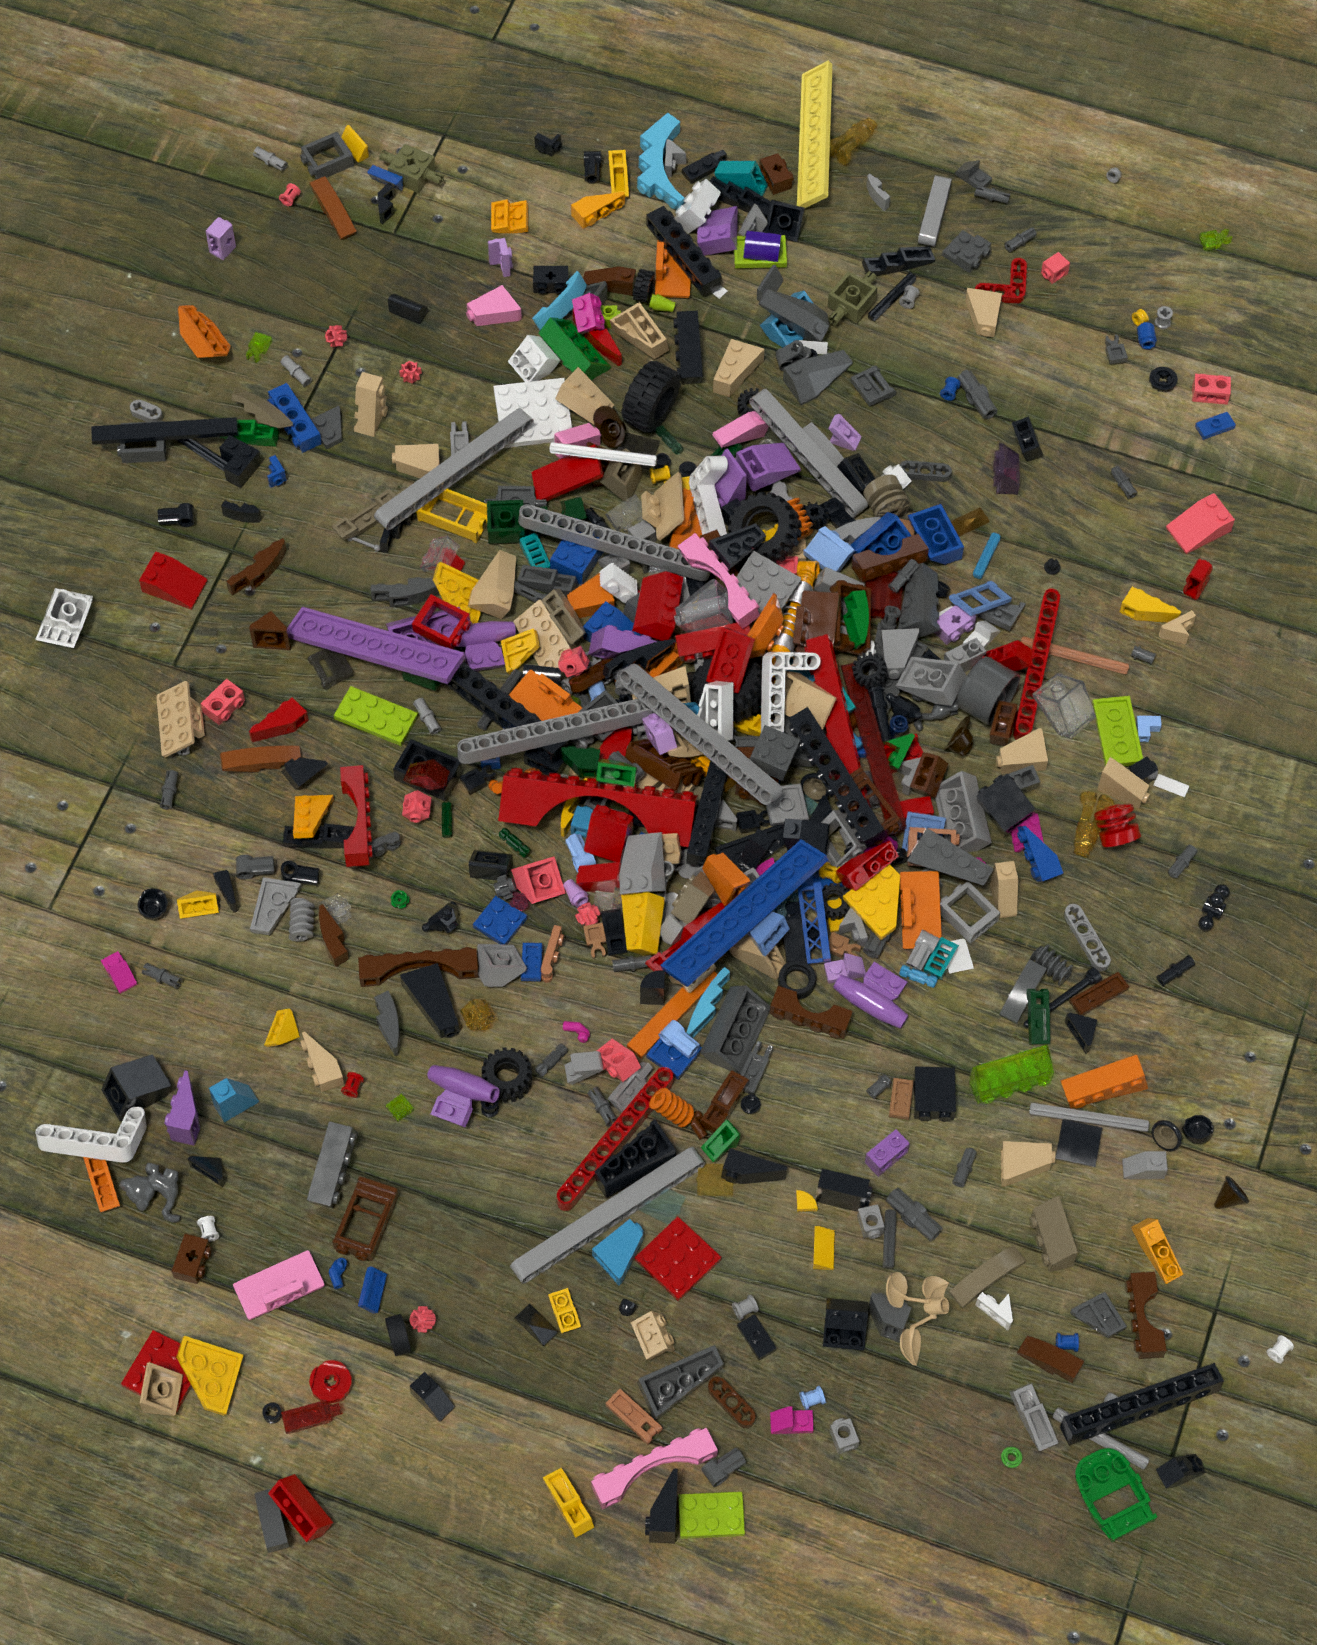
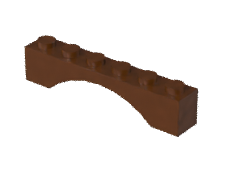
M464 947L460 950L443 949L442 951L434 952L425 950L421 953L404 952L395 955L386 953L382 956L365 955L358 957L361 987L380 986L398 973L423 968L438 963L441 971L451 974L457 979L479 978L476 948Z

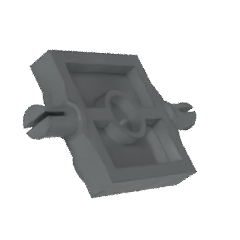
M498 486L496 499L485 498L486 504L487 501L523 500V505L547 506V499H536L534 486Z

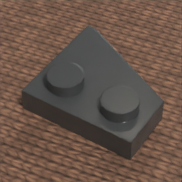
M339 406L311 419L320 433L321 443L326 450L342 442Z
M1022 602L1019 605L1006 603L978 613L977 616L1010 631L1026 604Z
M1105 1292L1070 1311L1071 1315L1106 1338L1124 1331L1127 1327Z

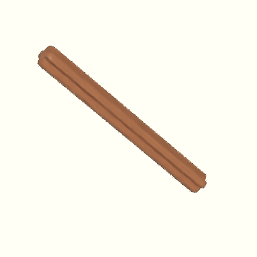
M1023 636L1021 642L1031 648L1033 638ZM1050 644L1048 653L1050 655L1122 674L1128 673L1129 664Z

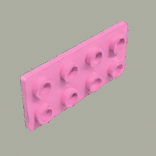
M308 1250L233 1284L248 1320L259 1317L325 1286Z

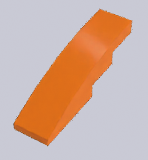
M83 1157L100 1213L120 1207L107 1161Z

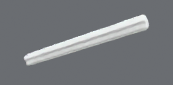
M552 442L549 448L550 453L649 466H655L657 462L655 455L555 442Z

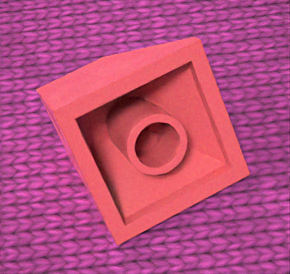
M554 856L511 869L517 889L532 904L565 894Z

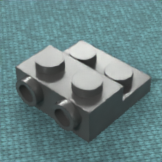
M962 230L942 251V256L970 273L974 268L977 269L984 258L990 255L992 251L991 242L978 234L973 237Z

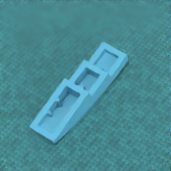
M725 967L711 981L692 1014L686 1032L692 1038L715 1017L716 1008L714 1006L723 998L722 987L730 980V971Z

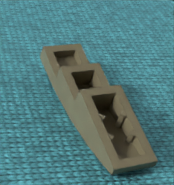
M247 391L232 393V401L243 403L244 411L255 414L257 422L276 428L293 426V422L282 411L265 399Z

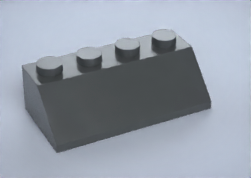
M747 985L730 986L700 1054L714 1065L741 1074L768 1016L770 1006Z

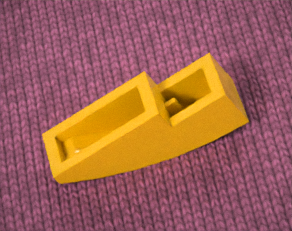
M626 150L608 151L611 193L624 192L625 198H629Z
M559 1468L543 1477L551 1496L575 1538L593 1529L592 1519L563 1469Z

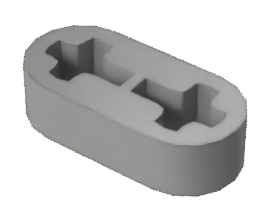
M135 400L130 404L131 414L135 418L145 422H156L163 419L161 409L142 400Z

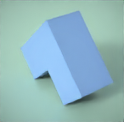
M1137 716L1136 727L1140 742H1149L1150 732H1160L1161 716Z

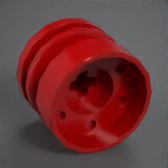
M1133 804L1111 805L1094 813L1095 820H1100L1096 823L1097 827L1106 828L1099 833L1102 847L1123 845L1141 837L1138 823H1129V821L1136 818L1135 813H1130L1134 810Z

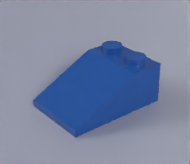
M605 601L583 626L585 630L583 638L591 643L592 633L607 625L615 626L620 631H632L634 623L619 609ZM634 632V635H637V636L643 635V634Z

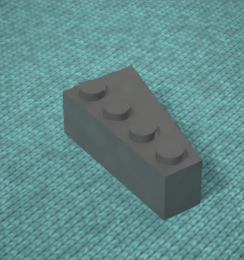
M329 1121L307 1197L309 1203L332 1209L335 1204H338L340 1198L339 1190L345 1181V1172L350 1163L351 1154L358 1136V1132L353 1127Z
M713 1345L639 1378L637 1384L655 1421L720 1371L723 1367V1361L716 1346Z

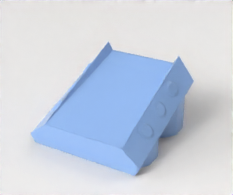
M824 526L818 530V533L806 549L803 550V555L811 561H818L822 570L827 567L840 572L855 550L848 542H844L836 531L829 530Z

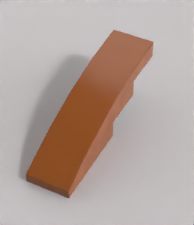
M324 176L310 182L309 184L324 214L327 215L340 240L356 234L357 231L327 178Z
M299 746L254 747L221 752L220 754L222 771L259 772L261 768L280 769L281 765H284L293 758L295 761L301 757Z

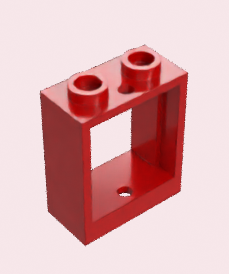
M430 594L412 622L413 632L440 646L454 649L455 646L457 647L460 644L461 636L464 631L467 632L472 622L470 621L469 613ZM436 608L460 619L450 637L425 626Z

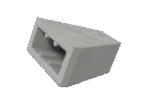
M919 628L881 631V652L887 666V678L897 679L901 677L918 642Z

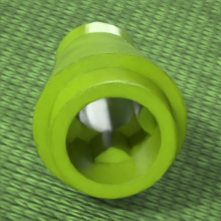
M652 294L649 308H652L654 311L673 312L676 302L659 294Z

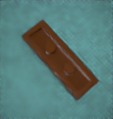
M1116 972L1070 999L1069 1003L1078 1015L1084 1016L1129 990L1130 986L1121 974Z

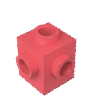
M579 646L572 650L570 648L564 650L561 653L558 666L561 672H564L568 678L572 675L578 676L587 669L590 660L582 647Z
M418 790L405 795L402 816L414 823H419L429 818L432 797Z

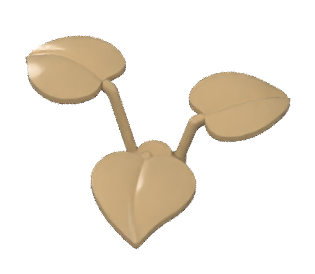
M894 1272L889 1275L886 1284V1295L889 1303L895 1308H901L904 1300L924 1303L925 1312L930 1315L911 1325L910 1329H904L900 1337L902 1354L912 1365L917 1366L921 1336L919 1330L915 1328L931 1319H936L937 1315L948 1313L949 1302L944 1297V1293L949 1282L937 1276H928L924 1279L922 1285V1292L926 1298H913L906 1296L908 1286L905 1276L900 1272Z

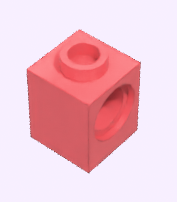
M1058 252L1043 262L1041 273L1045 279H1048L1053 284L1068 274L1070 262Z

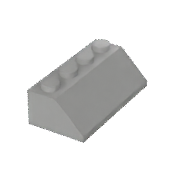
M960 771L941 782L935 799L939 816L946 818L944 829L956 830V834H960L959 845L956 846L966 852H975L992 842L984 809L977 801V792L979 791L977 778L974 775ZM944 834V838L950 842V834Z

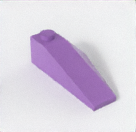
M441 610L434 612L425 626L441 633L456 627L460 619ZM416 616L386 624L387 630L390 632L435 644L413 632L412 622Z

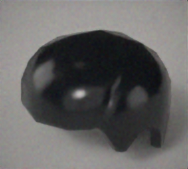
M147 889L142 892L138 900V911L145 919H158L166 912L168 900L166 894L160 889Z
M1194 1115L1187 1118L1183 1126L1185 1137L1193 1144L1201 1145L1208 1142L1214 1132V1125L1204 1115Z

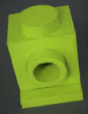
M617 305L601 306V312L605 320L604 328H612L610 319L621 313V310H617Z

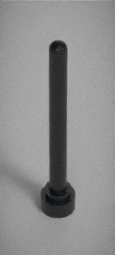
M1092 967L1086 972L1084 979L1049 1003L1050 1013L1086 986L1095 985L1100 982L1102 976L1099 971ZM1028 1019L1023 1023L1025 1028H1028Z

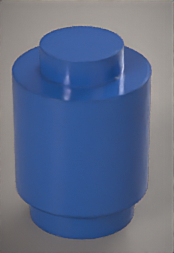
M1149 322L1141 323L1137 327L1139 344L1143 349H1152L1157 341L1155 327Z

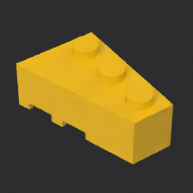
M650 892L621 895L627 950L642 956L657 954L665 898Z

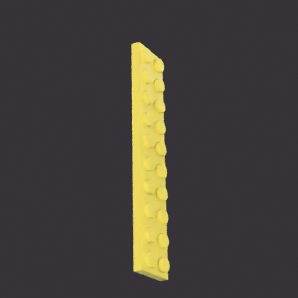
M829 60L802 74L797 206L805 208L828 197L832 63Z

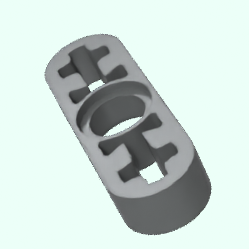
M909 460L903 461L900 464V467L907 476L913 480L946 482L951 478L952 469L948 464ZM927 468L930 470V473L923 474L920 470Z

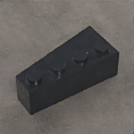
M698 310L677 311L676 318H673V327L676 329L674 342L678 346V351H675L676 362H679L677 372L680 375L681 384L702 383L703 375Z

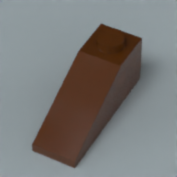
M618 266L585 271L583 279L587 285L605 281L607 283V292L633 296L636 283V269Z

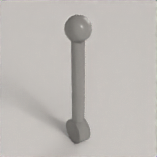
M356 537L347 539L348 541L354 540L374 548L377 552L380 551V545L378 544L374 545Z

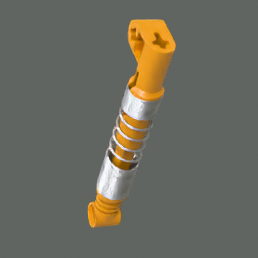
M818 561L798 562L797 576L801 577V581L782 609L784 618L782 626H784V629L779 637L777 635L774 637L773 641L775 643L768 652L794 651L793 636L797 606H801L802 592L804 590L813 591L814 580L817 579V575L820 573ZM775 656L772 658L773 665L776 663ZM775 676L771 679L772 684L776 681Z

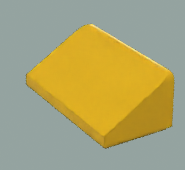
M347 125L341 138L353 154V158L359 163L369 157L368 146L352 127Z
M820 1226L814 1227L813 1269L834 1270L835 1230Z

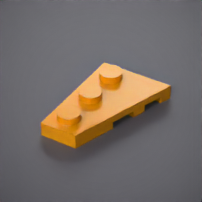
M334 795L295 796L294 838L314 837L321 825V819L327 814L329 805H332L334 802Z

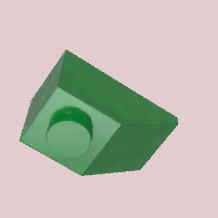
M601 759L598 762L596 781L634 787L637 767L621 761Z

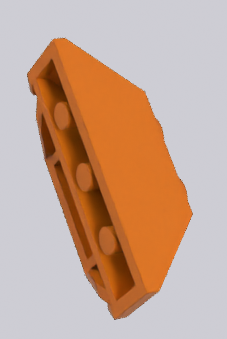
M194 305L178 307L180 334L197 358L228 355L231 346L212 320L197 311Z
M775 593L772 594L747 635L755 638L749 659L763 656L766 650L770 651L775 643L773 641L776 635L779 637L784 629V626H782L784 618Z

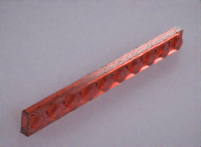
M853 663L841 665L848 696L856 706L853 713L861 741L863 742L862 745L873 784L900 818L903 824L900 830L906 829V822L868 690L865 689L864 685L861 687L855 681L852 670ZM878 799L883 819L886 821L891 815Z

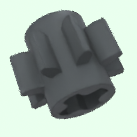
M506 874L497 877V882L494 883L497 896H503L504 900L512 898L513 892L517 891L513 877L507 878Z

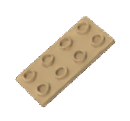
M679 472L657 489L654 495L647 491L641 495L642 519L656 527V536L659 541L667 537L675 527L680 526L684 521L681 473Z
M538 600L516 618L513 623L519 633L532 628L537 631L540 647L532 655L539 666L559 668L558 661L561 653L569 648L572 650L576 647V644L571 645L550 618V612L541 600Z
M184 681L156 696L161 753L163 757H167L194 744V736L198 739L205 736L201 704L190 697L189 682Z

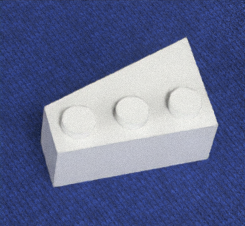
M707 179L694 184L692 187L693 192L685 197L683 200L685 202L684 205H681L675 212L677 215L674 219L677 223H681L683 230L688 234L706 222L704 216L710 214V207L715 205L721 193Z
M715 681L705 684L699 702L698 716L727 741L732 740L733 683Z

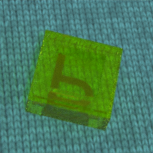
M402 1093L386 1104L387 1110L397 1122L414 1111V1108Z

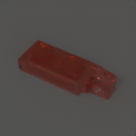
M320 1401L283 1411L281 1414L285 1432L290 1434L326 1424L332 1421V1417L341 1415L342 1410L339 1403L329 1405L328 1402L323 1403Z

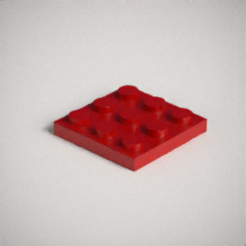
M677 1216L634 1257V1260L677 1301H680L722 1260V1257Z
M152 1330L121 1382V1386L141 1396L148 1362L180 1373L183 1377L177 1413L192 1388L177 1359L180 1343Z

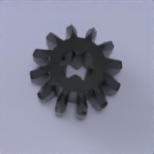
M816 501L814 504L808 502L807 506L803 505L801 510H806L805 516L810 517L808 522L813 523L810 529L818 531L822 527L827 526L830 517L828 515L829 511L825 508L824 504L818 505Z

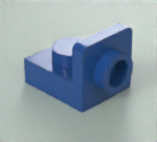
M276 455L269 457L270 465L268 468L271 474L267 475V479L271 488L287 481L285 470Z

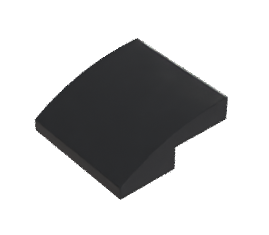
M1062 1119L1055 1159L1095 1167L1102 1127Z

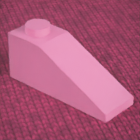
M752 411L718 429L712 435L722 448L764 437L769 426L756 411Z

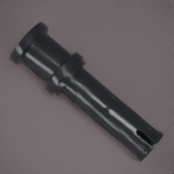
M877 686L870 688L867 692L871 697V709L876 716L880 743L884 744L883 742L892 740L886 714L888 705L883 695L884 687Z

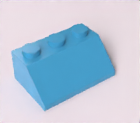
M805 291L796 292L791 295L792 297L813 303ZM772 314L760 324L767 337L782 348L795 340L803 339L802 336Z

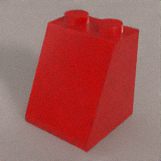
M597 804L591 813L584 852L614 862H621L627 837L633 835L634 816Z

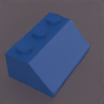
M942 504L908 515V519L916 534L920 535L929 548L928 557L931 561L948 564L962 559L964 546Z
M887 512L851 544L855 550L853 555L866 550H871L880 555L894 554L901 549L902 539L912 535L897 515Z

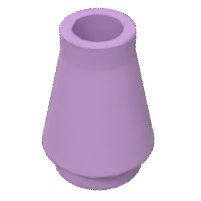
M572 879L567 880L563 884L573 906L578 908L588 902L587 892Z

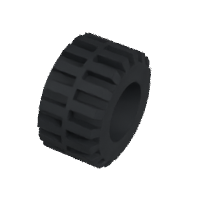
M503 1047V1051H499V1049L494 1050L495 1054L490 1053L488 1060L485 1059L483 1062L482 1078L499 1088L498 1101L503 1099V1103H507V1100L515 1102L517 1097L519 1099L523 1098V1093L527 1094L529 1087L532 1085L531 1063L526 1055L523 1056V1052L520 1050L516 1052L515 1048L507 1050V1047ZM503 1069H513L518 1073V1076L511 1081H501L496 1077V1074Z

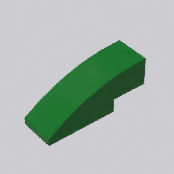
M237 420L238 436H233L236 439L250 445L277 446L278 428L266 424H258L256 420Z
M865 590L852 591L844 598L848 612L843 615V620L849 640L855 643V647L852 650H857L865 643L868 632L869 608Z

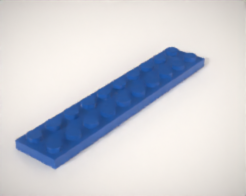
M801 839L660 965L662 970L688 987L828 861L827 855Z

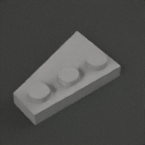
M263 877L250 931L252 933L270 935L289 907L290 901L295 898L302 887L301 883Z

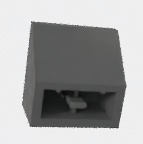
M872 1292L868 1311L880 1336L900 1343V1337L903 1330L906 1329L912 1307H909L904 1302L901 1308H895L889 1303L887 1295Z

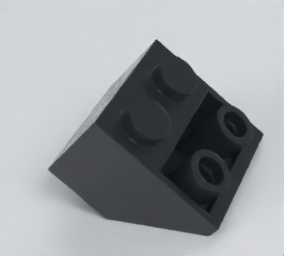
M827 1298L823 1347L864 1350L868 1302Z

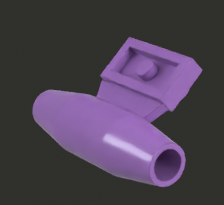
M487 621L471 624L467 632L464 631L461 636L462 640L457 646L466 647L464 653L465 662L474 671L504 667L505 662L502 650L496 642L514 636L516 634L515 625L513 622ZM455 627L442 631L441 634L450 637Z
M873 962L864 975L863 983L841 974L833 986L851 1004L874 1018L901 1029L909 1016L893 1002V1000H897L907 981Z
M433 1065L428 1070V1079L445 1089L437 1097L431 1111V1115L466 1127L473 1110L472 1100L494 1103L499 1097L500 1091L498 1087L474 1074L457 1068Z

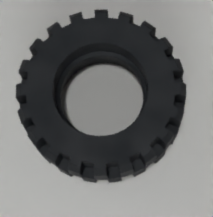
M650 361L645 364L634 377L624 397L625 400L621 410L623 420L646 433L657 430V427L662 425V422L665 421L667 415L672 410L671 408L679 394L681 386L679 373L658 361Z
M758 492V496L751 494L748 496L749 499L746 501L744 499L741 500V505L738 508H734V515L729 518L731 525L728 526V532L731 533L753 525L766 515H776L779 523L775 535L770 540L761 543L753 551L776 564L778 560L782 562L786 559L785 556L787 554L791 555L794 552L792 550L793 547H797L799 544L797 538H800L802 533L798 529L802 527L801 521L798 519L799 515L779 495L776 496L771 492H768L767 495L764 492ZM751 551V552H750L748 555H746L744 558H745L746 560H748L749 556L751 555V553H752L753 551Z
M750 658L739 693L733 692V721L736 722L742 721L743 718L748 719L761 706L762 670L753 658ZM706 659L703 665L697 668L692 678V689L698 706L705 684L710 683L706 679L712 659Z

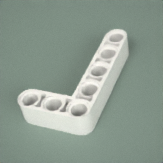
M706 456L689 478V486L694 497L693 501L702 535L716 529L720 536L727 534L714 484L727 470L728 462L725 456Z
M767 652L763 656L761 732L764 726L767 725L784 733L785 670L817 669L821 662L819 655L809 652ZM774 656L776 658L775 665L772 664V658ZM791 657L794 660L792 665L789 663ZM808 657L811 658V663L809 666L807 664ZM773 676H775L776 678L774 684H772L771 682ZM773 694L775 696L774 703L771 702V697ZM772 714L775 715V720L773 722H771L770 719Z
M132 1107L126 1112L116 1134L50 1124L40 1125L35 1132L38 1147L42 1151L115 1162H128L134 1157L147 1124L144 1109Z

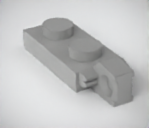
M642 1061L640 1063L641 1068L624 1082L621 1081L608 1097V1100L619 1112L625 1110L647 1083L646 1076L653 1069L648 1062Z

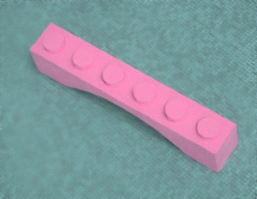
M696 533L678 545L682 556L691 567L706 570L717 576L725 584L728 590V609L742 629L759 617V605L754 599H749V593L745 587H739V581L735 575H730L726 565L717 560L719 557L715 552L707 548L709 545L703 537L699 538Z
M698 1428L690 1432L689 1436L683 1439L678 1437L672 1440L670 1445L664 1448L663 1446L654 1448L651 1454L635 1457L627 1465H617L610 1473L596 1475L593 1478L594 1480L591 1481V1487L603 1510L622 1501L631 1484L646 1471L656 1466L673 1462L699 1465L717 1457L718 1450L707 1428L702 1430Z

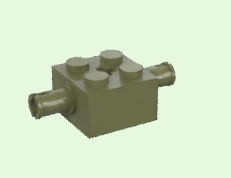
M404 144L396 155L386 150H382L379 155V160L390 164L388 171L403 177V187L419 193L428 180L438 185H441L444 180L443 174L435 172V157L407 144Z
M849 271L844 275L828 295L827 307L834 310L828 317V321L831 324L833 323L836 326L843 316L855 323L861 319L876 301L877 287L872 285L876 280V275L874 273L871 274V271H868L862 279Z

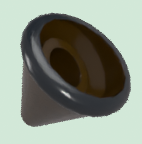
M1226 1176L1214 1207L1222 1209L1244 1203L1248 1204L1249 1198L1230 1176Z

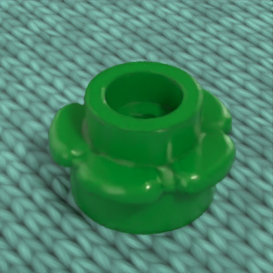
M397 890L391 895V905L395 908L403 909L410 901L409 896L402 890Z

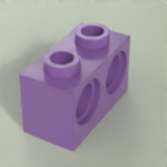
M896 1129L866 1153L865 1164L879 1177L908 1153L910 1143Z

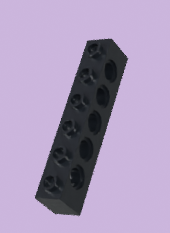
M662 206L646 214V226L659 242H664V248L667 249L670 256L703 296L721 287V273L712 266L710 259L703 255L701 248L695 245L692 237L686 234L681 223H677L671 211Z
M711 760L686 858V864L700 867L704 865L709 855L728 774Z

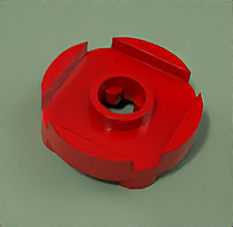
M328 1360L313 1369L309 1384L315 1398L324 1403L342 1402L349 1394L352 1387V1378L349 1370L343 1363ZM330 1377H334L336 1384L329 1387L325 1381L330 1380Z

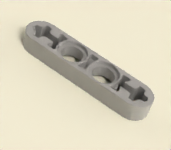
M1069 904L1064 912L1067 924L1092 966L1101 972L1107 970L1111 961L1108 952L1082 908L1077 904ZM1070 911H1072L1073 913L1077 912L1076 918L1073 914L1069 915ZM1085 926L1088 932L1080 933L1077 927ZM1094 942L1097 944V948L1089 949L1086 944ZM1100 958L1101 961L1105 960V963H1098V959Z

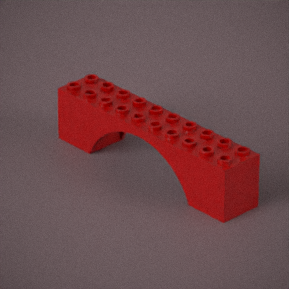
M511 768L503 776L498 821L537 826L550 809L565 800L580 796H599L614 800L627 807L640 819L648 834L662 832V834L678 833L680 846H689L698 799L694 792L682 791V793H675V790L664 788L663 791L656 790V787L653 786L638 788L636 784L633 787L601 783L596 781L595 778L579 780V776L569 775L568 778L561 777V774L558 773L543 775L541 771L531 770L528 773L523 772L521 768Z

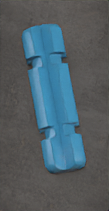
M902 965L899 972L900 976L905 978L908 976L910 977L909 979L921 984L927 983V986L932 988L936 986L938 980L936 976H928V973L914 968L910 969L906 965Z

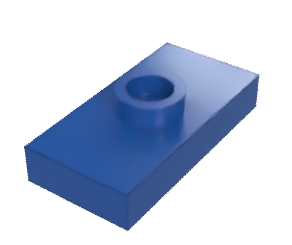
M1228 411L1195 424L1203 440L1235 429L1236 426Z
M523 943L522 960L527 969L521 974V981H541L542 943Z
M367 1267L358 1303L359 1307L373 1314L378 1313L387 1277L386 1273L374 1267Z

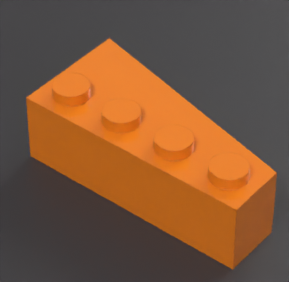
M1137 1055L1061 1080L1070 1109L1081 1108L1087 1104L1148 1089Z

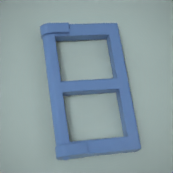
M993 581L949 596V600L953 604L959 606L970 616L1009 603L1012 598L997 587L998 585ZM989 589L1001 599L990 602L978 592ZM972 595L983 605L971 608L961 598Z

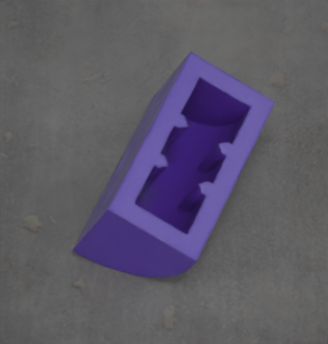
M747 231L743 258L778 262L781 235Z

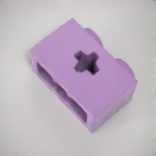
M218 217L206 230L209 252L224 260L234 250L236 244L232 224Z
M955 605L939 616L937 624L940 625V630L934 633L946 645L952 641L955 642L964 632H969L974 628L976 615L970 616L959 606Z
M656 713L642 718L647 738L660 755L677 748L673 730L669 724Z

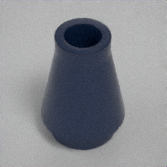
M902 715L894 716L890 720V733L892 739H895L908 728L907 719Z

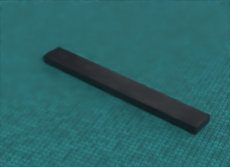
M237 417L91 426L92 445L224 437L229 435L238 436Z

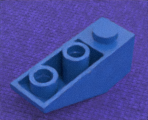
M1026 826L1017 827L1019 831L1017 832L1018 839L1025 848V858L1032 867L1030 869L1032 877L1038 882L1063 874L1057 855Z

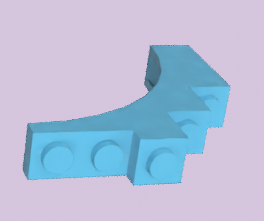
M667 113L640 136V147L644 153L639 156V168L643 173L637 178V189L649 198L655 194L658 199H662L672 209L677 210L681 205H684L685 202L683 200L685 198L668 180L664 171L663 159L666 153L667 139L673 141L680 133V121Z

